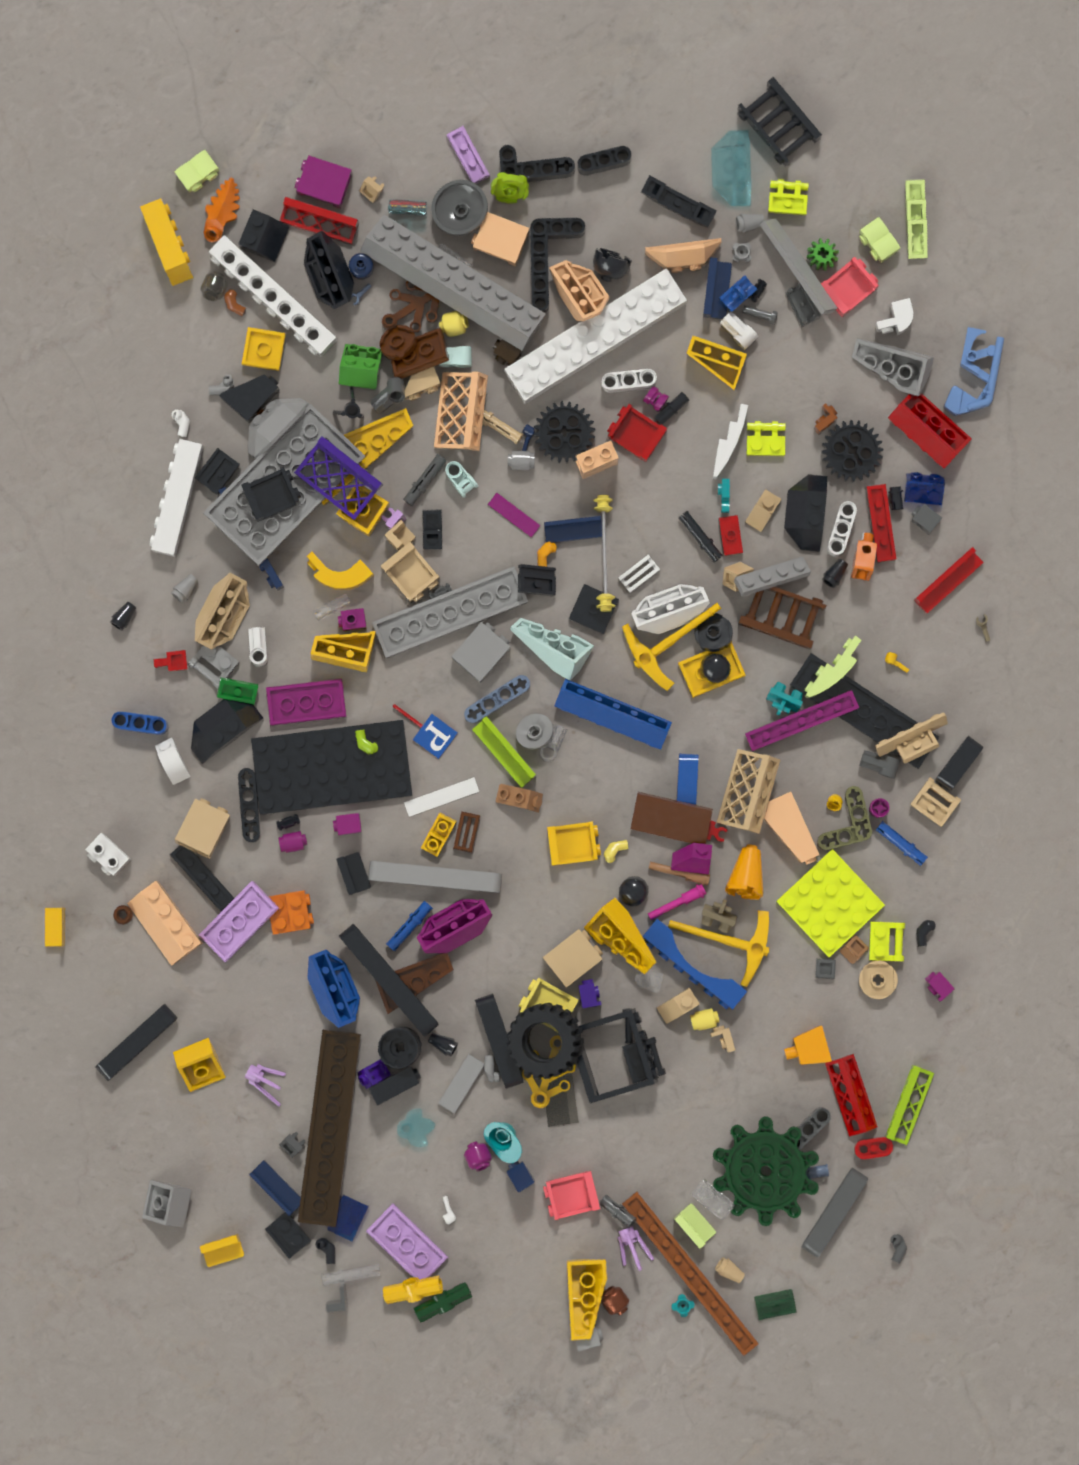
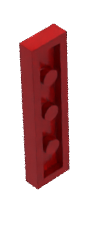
M886 484L867 486L866 491L874 535L873 539L874 543H877V563L896 560Z

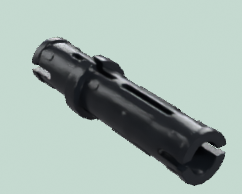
M689 511L684 512L678 518L700 544V549L708 554L713 563L718 561L717 557L721 558L723 556L713 544L712 538H708Z

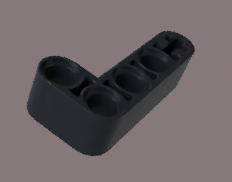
M504 145L499 151L501 172L512 170L515 172V175H524L527 178V182L569 178L575 172V162L570 157L517 162L516 150L513 146ZM507 151L513 154L510 159H505L502 155ZM564 164H568L569 171H565ZM556 165H558V169H559V172H557V173H556ZM545 166H551L553 171L548 174L544 173L542 169ZM531 168L534 170V173L527 176L524 174V170Z

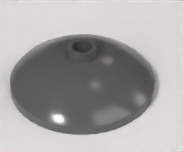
M451 181L442 186L435 194L431 206L432 217L437 226L448 234L456 236L469 234L479 228L486 218L488 212L486 195L477 184L471 181ZM461 210H465L464 214H459Z

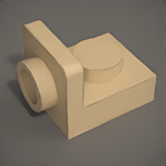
M724 1025L713 1028L714 1032H711L710 1036L714 1037L722 1034L723 1038H720L722 1048L727 1049V1052L735 1051L729 1028H724Z

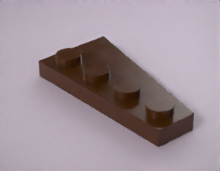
M442 953L398 969L395 972L416 996L454 969L448 953ZM376 981L386 1012L389 1014L397 1009L398 1006Z

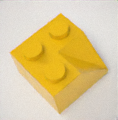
M364 486L359 487L360 498L368 497L372 492ZM356 487L352 488L346 499L357 498ZM375 494L355 520L341 509L337 511L336 515L370 537L390 504ZM358 501L347 502L348 511L353 515L358 510Z

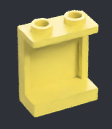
M538 978L537 981L532 980L528 987V990L531 992L528 997L523 996L518 1006L521 1007L520 1012H523L525 1009L540 1003H552V1005L558 1004L563 1006L562 1009H568L573 1012L579 1000ZM542 1023L545 1026L558 1032L552 1025L548 1023Z

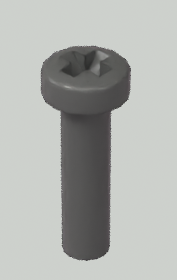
M745 306L743 310L745 314L770 320V324H775L778 316L777 311L770 313Z

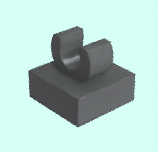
M297 1132L292 1135L289 1134L279 1144L291 1158L303 1148L302 1145L305 1143L304 1139L301 1142L295 1140V1137L298 1135Z

